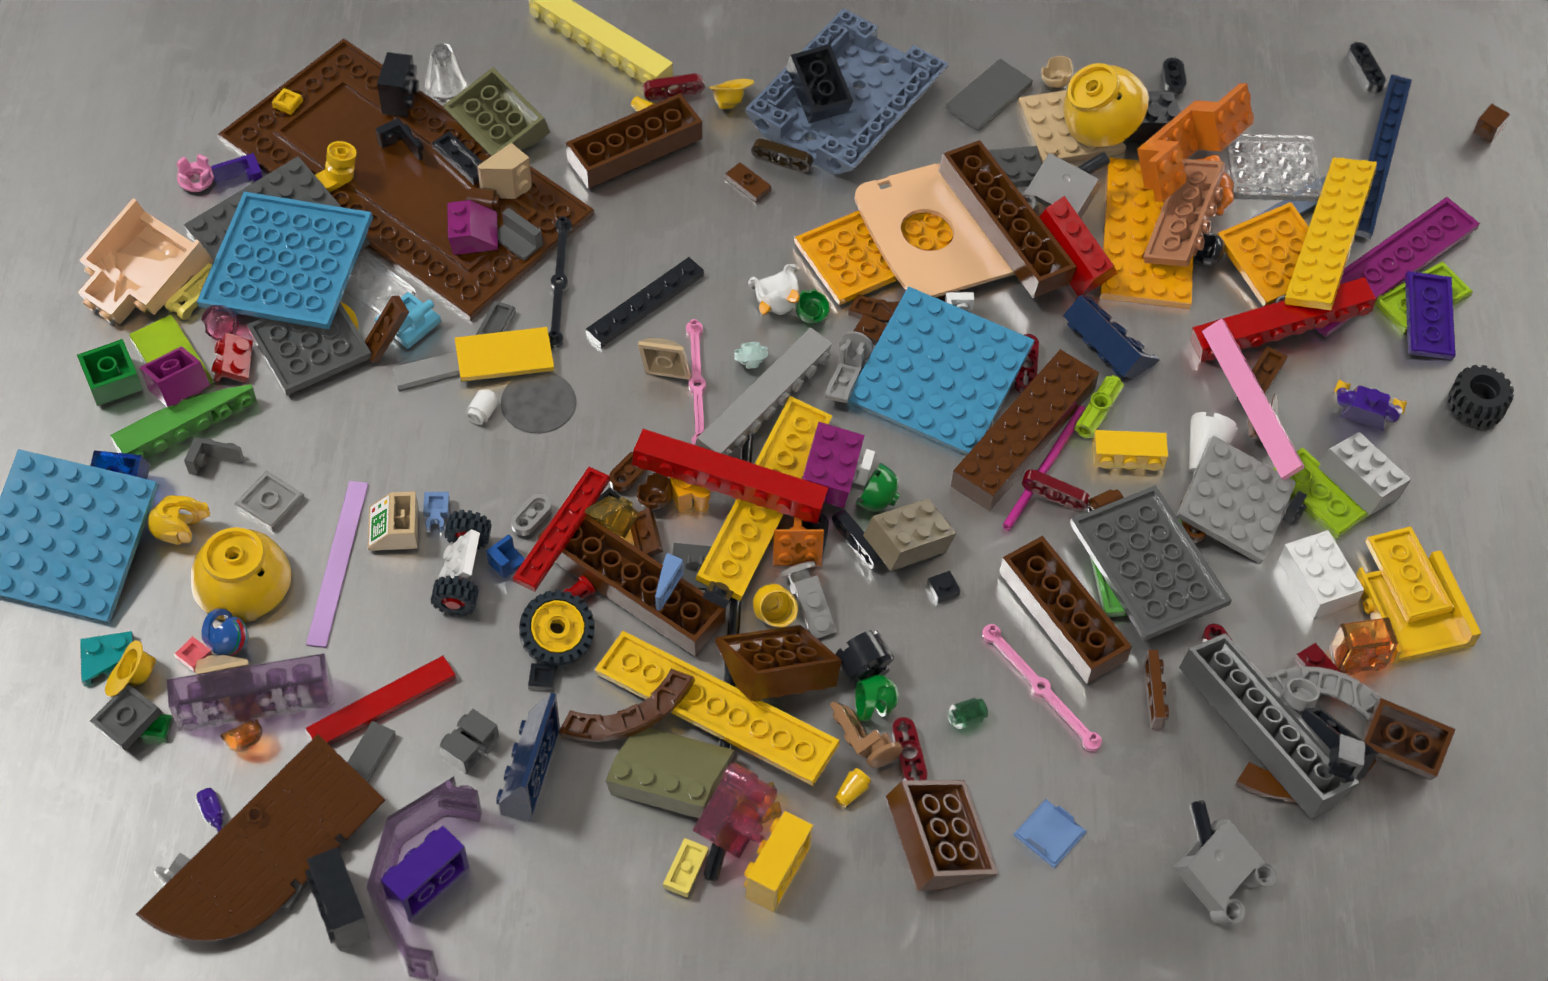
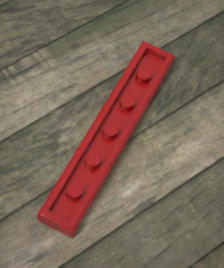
M592 467L586 469L514 574L513 582L535 592L610 482L609 475Z
M441 656L306 727V731L311 740L319 734L329 745H332L366 727L372 721L375 722L456 679V675L445 657Z

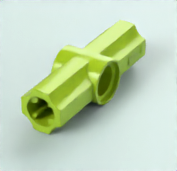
M1114 375L1106 376L1097 392L1091 396L1090 403L1075 425L1074 430L1078 432L1079 436L1085 439L1093 438L1095 430H1098L1102 422L1107 419L1111 407L1124 388L1120 378Z

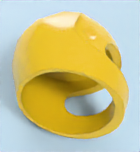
M779 584L764 585L756 592L753 598L752 605L755 615L758 619L772 627L781 628L788 626L797 616L798 603L796 598Z

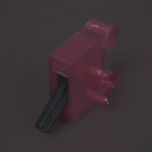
M735 762L726 768L720 784L692 830L712 842L703 873L704 878L708 881L715 882L718 880L726 851L740 859L750 840L761 844L765 838L760 834L763 831V825L760 822L777 796V789L760 780L756 773Z

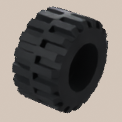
M1472 365L1471 368L1466 367L1462 372L1460 371L1447 398V402L1450 403L1448 406L1450 411H1454L1453 416L1455 418L1459 417L1461 419L1460 422L1463 424L1466 422L1470 427L1478 426L1479 428H1485V426H1488L1490 428L1495 423H1500L1514 398V388L1510 386L1511 381L1504 378V373H1498L1497 369L1493 367L1491 369L1487 368V365H1482L1481 367ZM1475 394H1479V395L1485 397L1486 399H1482V398L1476 396Z

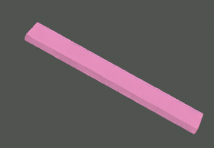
M1221 318L1202 332L1280 477L1285 481L1305 467L1226 322Z

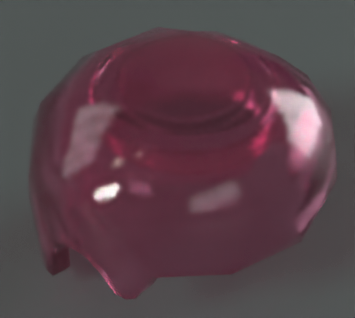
M212 305L205 310L201 317V321L205 325V333L216 341L221 340L226 332L236 335L239 328L237 314L227 306Z

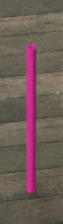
M1078 406L1037 471L1047 474L1074 432L1076 423L1086 409L1084 406ZM1024 490L1002 524L1005 530H1011L1033 496V492Z

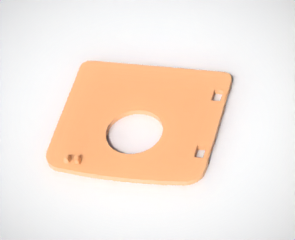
M935 163L887 176V178L865 182L856 189L854 199L864 223L886 263L905 291L909 286L936 298L946 295V293H953L1015 274L939 173L940 164ZM887 183L890 186L885 189H880L879 187L880 185ZM931 213L941 217L950 225L953 239L949 245L940 250H921L905 240L901 232V224L910 215Z

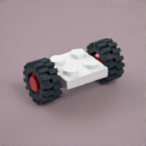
M460 510L459 513L454 511L453 514H449L445 538H447L449 543L453 542V544L447 546L444 551V567L439 574V580H435L431 595V604H433L435 609L439 608L440 612L447 611L446 614L451 615V613H455L456 616H459L461 613L464 616L475 611L479 589L477 585H474V582H467V579L472 575L476 550L488 545L492 527L490 519L487 520L485 515L480 516L481 513L479 512L474 514L472 510H468V512Z

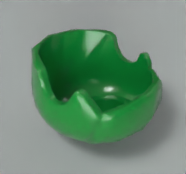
M816 289L803 290L799 301L795 304V311L799 319L805 323H820L829 314V301L825 295Z

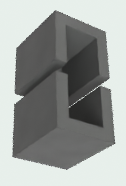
M472 709L467 715L464 714L457 723L458 729H454L451 734H446L440 743L442 758L465 774L481 758V755L476 751L479 749L485 753L499 737L497 724L475 709Z

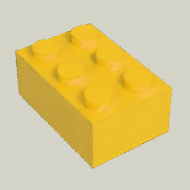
M784 811L780 819L775 818L770 827V837L768 840L764 839L757 850L758 858L755 863L751 861L748 864L744 873L746 877L744 883L746 899L772 912H775L809 852L812 843L813 825Z

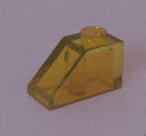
M612 496L606 497L585 510V513L592 519L623 538L627 536L639 514L632 507L633 503L624 497H620L618 500Z

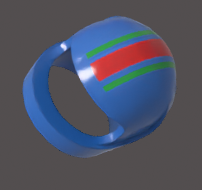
M214 609L206 616L201 631L203 643L219 656H234L246 647L249 639L248 629L240 618L233 617L228 610ZM224 615L225 621L218 628H214V620L218 616Z

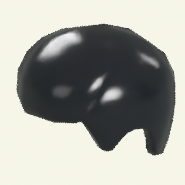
M1204 233L1203 250H1198L1196 256H1193V261L1202 266L1210 267L1222 259L1225 252V242L1219 235Z

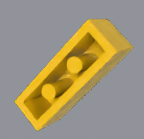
M1095 430L1092 440L1093 467L1104 469L1164 470L1168 459L1167 434Z

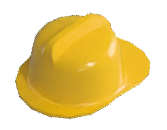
M735 79L716 86H709V88L713 89L714 100L718 103L720 109H731L742 102L745 88L753 85L754 80Z
M135 640L129 644L122 658L111 672L105 685L107 696L113 697L117 695L127 684L132 687L139 686L149 678L156 663V658L143 651L140 641Z

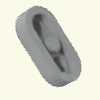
M544 494L532 495L514 513L511 518L514 533L520 536H527L537 529L551 513L552 507L549 497Z

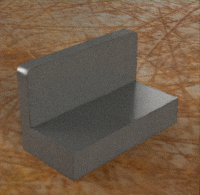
M507 208L502 213L504 225L498 229V243L522 260H526L543 245L541 230L510 208Z

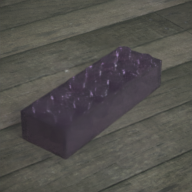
M325 653L167 679L168 706L179 731H193L205 726L217 727L234 721L246 722L258 717L270 718L276 714L298 713L311 708L323 709L328 705L335 704L332 677Z

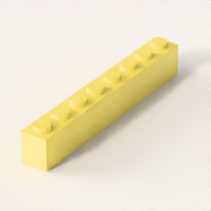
M528 0L529 12L534 17L544 21L548 26L557 29L564 36L573 39L580 46L589 49L596 56L605 59L612 66L618 67L626 72L627 75L634 77L643 84L648 80L673 77V62L574 1Z

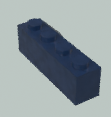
M1080 295L1063 315L1068 321L1067 325L1073 331L1079 332L1083 336L1082 340L1088 346L1094 347L1098 351L1097 355L1099 358L1109 362L1113 366V372L1121 378H1134L1160 361L1155 354L1148 355L1143 349L1146 346L1139 340L1136 341L1130 336L1127 337L1128 331L1122 325L1115 321L1110 322L1112 316L1090 297Z

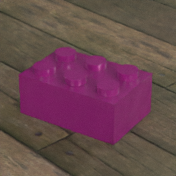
M818 422L802 479L829 487L825 503L844 508L850 493L865 435Z

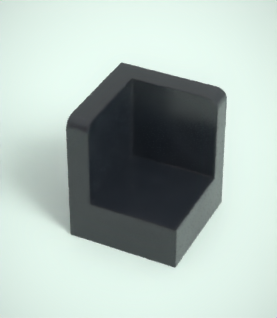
M1340 734L1330 749L1328 773L1354 781L1364 766L1365 742Z

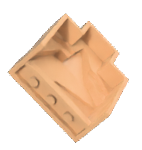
M133 198L80 259V262L86 267L84 271L91 278L78 293L84 299L82 303L92 311L95 309L99 310V315L106 321L111 322L113 320L120 325L135 307L142 312L148 310L155 315L162 306L166 305L170 297L207 264L213 265L214 260L200 241L196 239L194 243L145 212Z

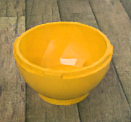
M1090 64L1080 69L1069 82L1063 106L1066 126L1071 136L1086 146L1105 147L1117 145L1125 141L1126 138L1137 130L1144 120L1148 109L1149 94L1143 82L1129 70L1115 65ZM1122 95L1121 99L1117 100L1118 96Z
M239 527L227 528L217 532L208 539L195 556L191 568V588L195 601L206 613L209 614L212 610L218 608L226 609L233 617H238L244 623L255 621L257 618L270 612L283 600L290 586L292 571L285 552L266 534ZM261 570L265 572L262 577L258 576ZM220 615L217 617L218 619L225 621L224 615Z

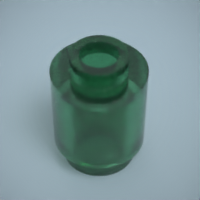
M971 698L953 704L948 712L951 725L956 726L958 729L981 723L984 718L988 717V709L982 698Z

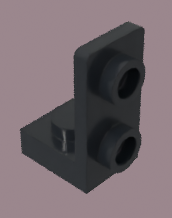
M399 118L375 128L377 141L382 149L402 140L418 161L423 159L422 142L419 138H415L412 135L410 127L407 124L404 125Z

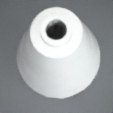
M1198 412L1192 415L1190 421L1189 472L1192 475L1195 473L1209 438L1214 435L1231 445L1238 431L1233 420L1214 413L1213 417L1206 416L1207 412Z

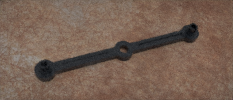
M561 216L555 223V228L558 232L556 271L555 275L551 277V287L554 289L551 331L548 333L551 348L560 347L564 341L563 335L560 332L563 290L568 286L567 277L564 275L567 234L572 230V223L565 216ZM557 280H562V281H563L562 283H559V284L556 283Z

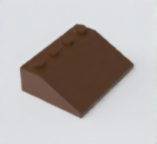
M801 625L721 636L715 639V643L737 688L750 701H761L762 699L772 697L780 698L784 695L803 694L808 691H822L826 688L837 687L842 660Z
M902 780L886 795L918 891L942 890L998 875L965 780Z

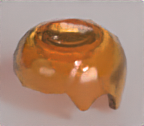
M255 719V722L253 720L247 721L236 728L222 733L220 737L231 751L245 752L254 748L261 740L263 729L259 721Z

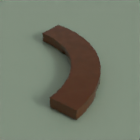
M858 295L849 308L848 315L861 319L863 315H867L883 323H888L900 301L886 302V300ZM942 295L936 298L945 302L946 295Z
M671 669L663 682L651 693V696L639 705L635 704L617 711L616 714L604 716L570 710L558 733L566 738L587 742L612 741L637 734L653 726L671 713L688 694L696 680L693 676Z
M1374 759V761H1373L1372 765L1370 766L1369 770L1367 771L1366 775L1369 773V771H1370V770L1372 769V767L1375 765V763H1376V761H1377L1376 759ZM1251 762L1247 764L1235 783L1238 787L1260 797L1281 799L1283 802L1297 803L1270 771L1258 767Z

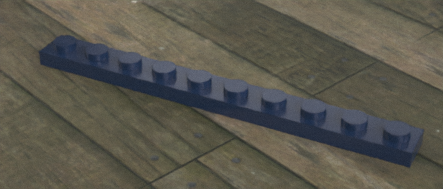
M1392 74L1390 76L1368 161L1377 162V169L1356 236L1367 239L1372 238L1412 79Z

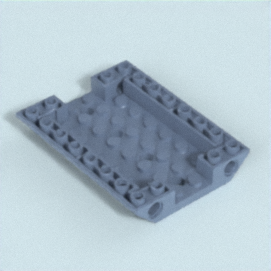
M843 8L802 51L828 44L831 45L853 99L849 112L808 123L786 67L745 108V112L763 137L773 142L808 152L814 159V165L832 175L853 171L947 69L949 63L915 45L906 53L877 39V25ZM861 86L863 88L857 90L854 87ZM811 137L815 140L807 141L805 139Z

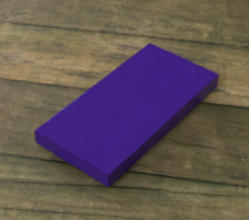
M1408 271L1405 274L1408 354L1453 360L1456 357L1452 277Z

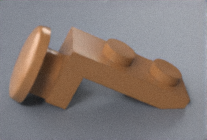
M835 701L830 703L834 711L833 717L835 721L845 731V740L854 748L857 755L867 758L866 762L871 768L886 766L900 756L903 750L901 743L892 742L888 733L881 735L875 729L867 735L854 710Z

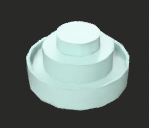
M759 342L743 343L741 348L734 351L735 360L740 361L746 368L759 367V363H762L769 356L768 348L760 346Z

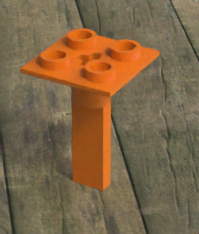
M793 516V527L789 530H774L773 566H794L810 561L814 562L816 566H822L824 530H806L802 527L801 519Z

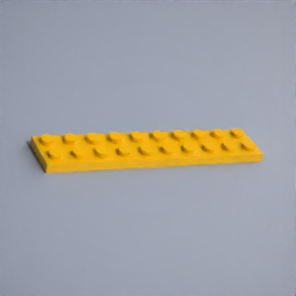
M1332 158L1285 296V304L1332 310L1375 176L1377 162Z
M789 396L755 464L802 479L818 422L829 424L832 415ZM736 499L695 580L707 586L711 581L724 583L730 590L734 591L732 598L741 601L774 535V530L777 529L784 514Z
M625 631L620 633L595 668L597 675L645 700L663 682L671 669L693 676L696 681L681 703L671 712L672 714L811 786L815 784L840 745L839 739L763 701H750L738 688Z

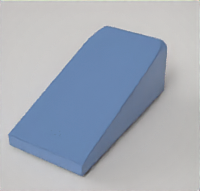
M669 553L665 555L655 596L656 610L658 611L663 608L684 574L683 559Z

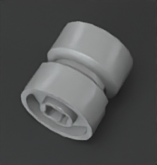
M1293 678L1289 680L1283 698L1301 717L1305 709L1315 707L1320 696V690L1313 682L1307 679Z

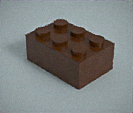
M1380 698L1375 702L1361 740L1378 752L1377 758L1432 780L1438 776L1456 729Z

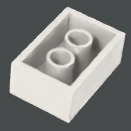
M1329 530L1284 545L1279 561L1313 619L1357 605L1364 589Z

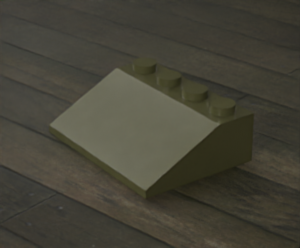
M494 67L443 105V108L490 156H493L510 143L520 150L534 146L550 133L545 118Z
M647 728L628 738L616 755L605 781L611 795L708 821L735 751Z

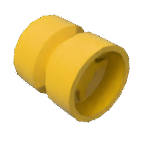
M343 141L329 144L325 163V176L327 179L339 182V184L348 183L352 180L356 160V149L354 146Z

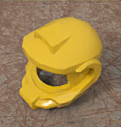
M170 495L161 500L149 512L148 528L156 539L177 545L181 543L188 544L192 541V534L188 526L199 523L201 520L209 517L211 513L208 504L205 502L197 501L188 496ZM187 510L192 514H181L179 511Z

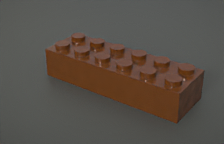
M679 93L566 142L567 160L589 189L701 140L702 120L682 94Z
M1044 536L1033 540L1002 558L999 573L1086 684L1128 660L1132 648L1131 644Z

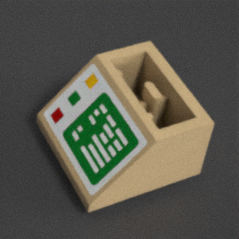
M416 491L390 492L369 506L368 551L418 549L419 506Z

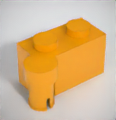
M668 477L673 488L672 498L678 512L692 509V498L694 499V506L697 511L704 512L709 508L710 490Z

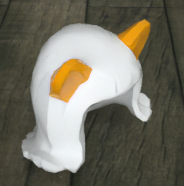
M787 264L784 266V271L761 280L755 277L750 278L748 286L750 289H756V297L760 303L759 310L762 315H766L769 311L783 315L793 310L800 298L799 285L794 274L799 270L798 265Z

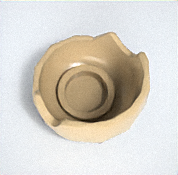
M1065 56L1049 58L1047 66L1045 68L1042 67L1041 71L1043 83L1051 88L1066 86L1074 75L1072 60Z

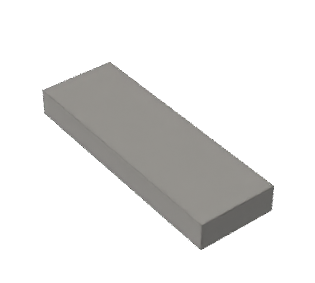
M456 351L392 367L398 390L460 375Z

